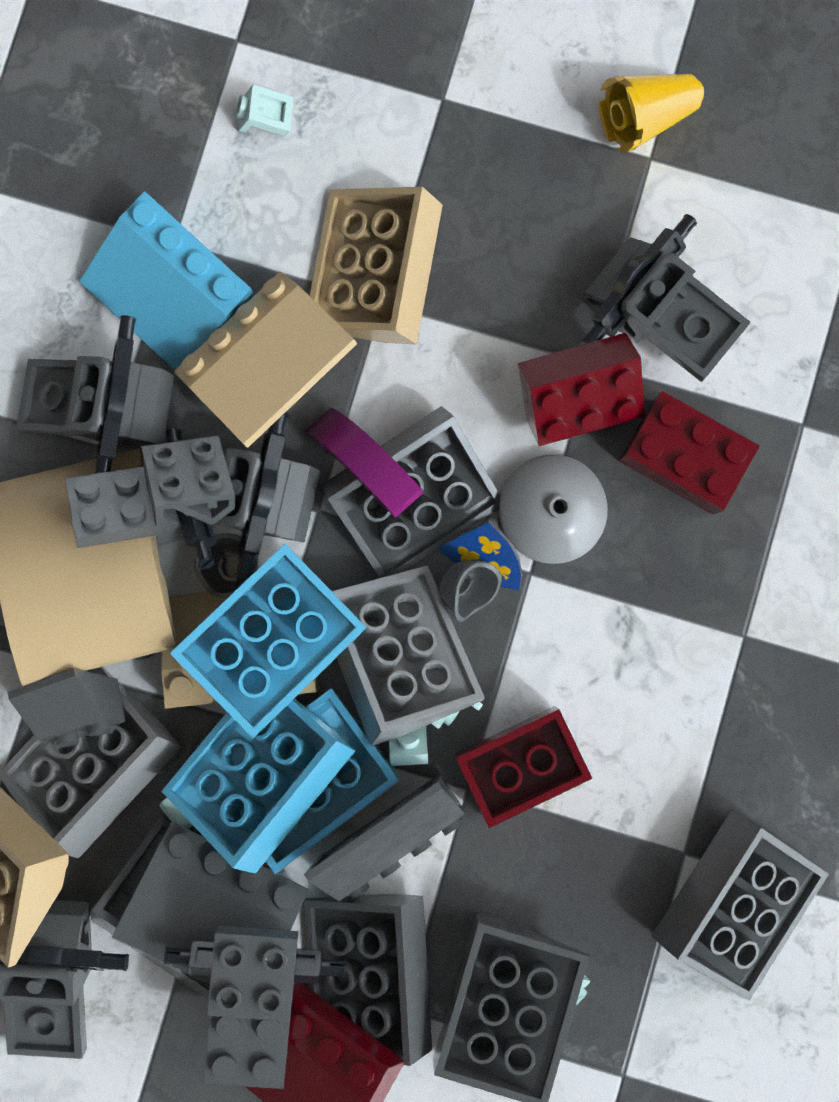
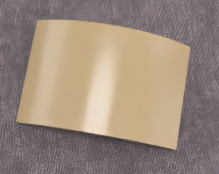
M142 448L115 454V458L112 460L111 471L143 467ZM97 459L0 482V603L14 663L23 686L73 668L86 671L177 647L166 578L161 572L155 536L77 548L65 478L95 474Z

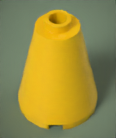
M692 74L624 75L608 78L601 87V91L606 90L605 100L599 101L601 124L609 142L616 140L621 146L617 148L619 152L632 151L697 111L704 97L703 85Z

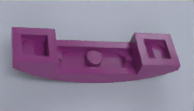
M331 407L305 430L306 434L319 447L338 460L369 490L372 497L395 518L423 494L418 484L378 443L338 410Z

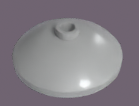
M543 455L525 462L509 476L500 495L499 518L506 537L516 550L537 562L560 564L583 556L597 543L606 525L607 499L600 481L586 465L568 456ZM557 500L564 504V512L562 514L556 513L553 509V504Z

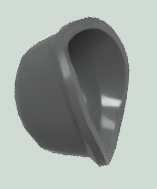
M220 533L214 535L216 543L210 547L214 565L208 569L198 568L195 555L194 568L199 581L211 595L218 598H228L248 578L235 575L241 553L238 552L241 536L232 533ZM255 555L251 575L258 569V555Z
M462 560L453 564L443 575L439 589L440 597L452 611L454 618L464 622L472 614L492 602L501 586V574L495 566L488 562Z

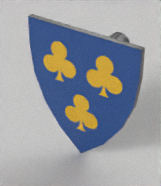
M488 517L480 525L438 546V549L454 563L462 560L485 561L492 564L501 574L502 581L500 587L520 590L523 574L520 559L512 543L499 529L500 522L498 519Z

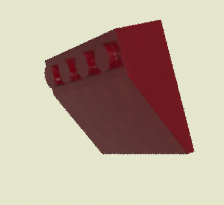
M294 982L284 1088H246L263 1102H384L405 1061L303 983Z

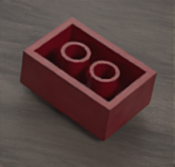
M626 332L518 363L526 418L539 447L645 417L641 356Z
M661 391L649 406L645 417L640 422L619 462L714 515L725 510L760 445Z
M555 706L455 753L456 760L488 828L496 826L593 779L560 709Z

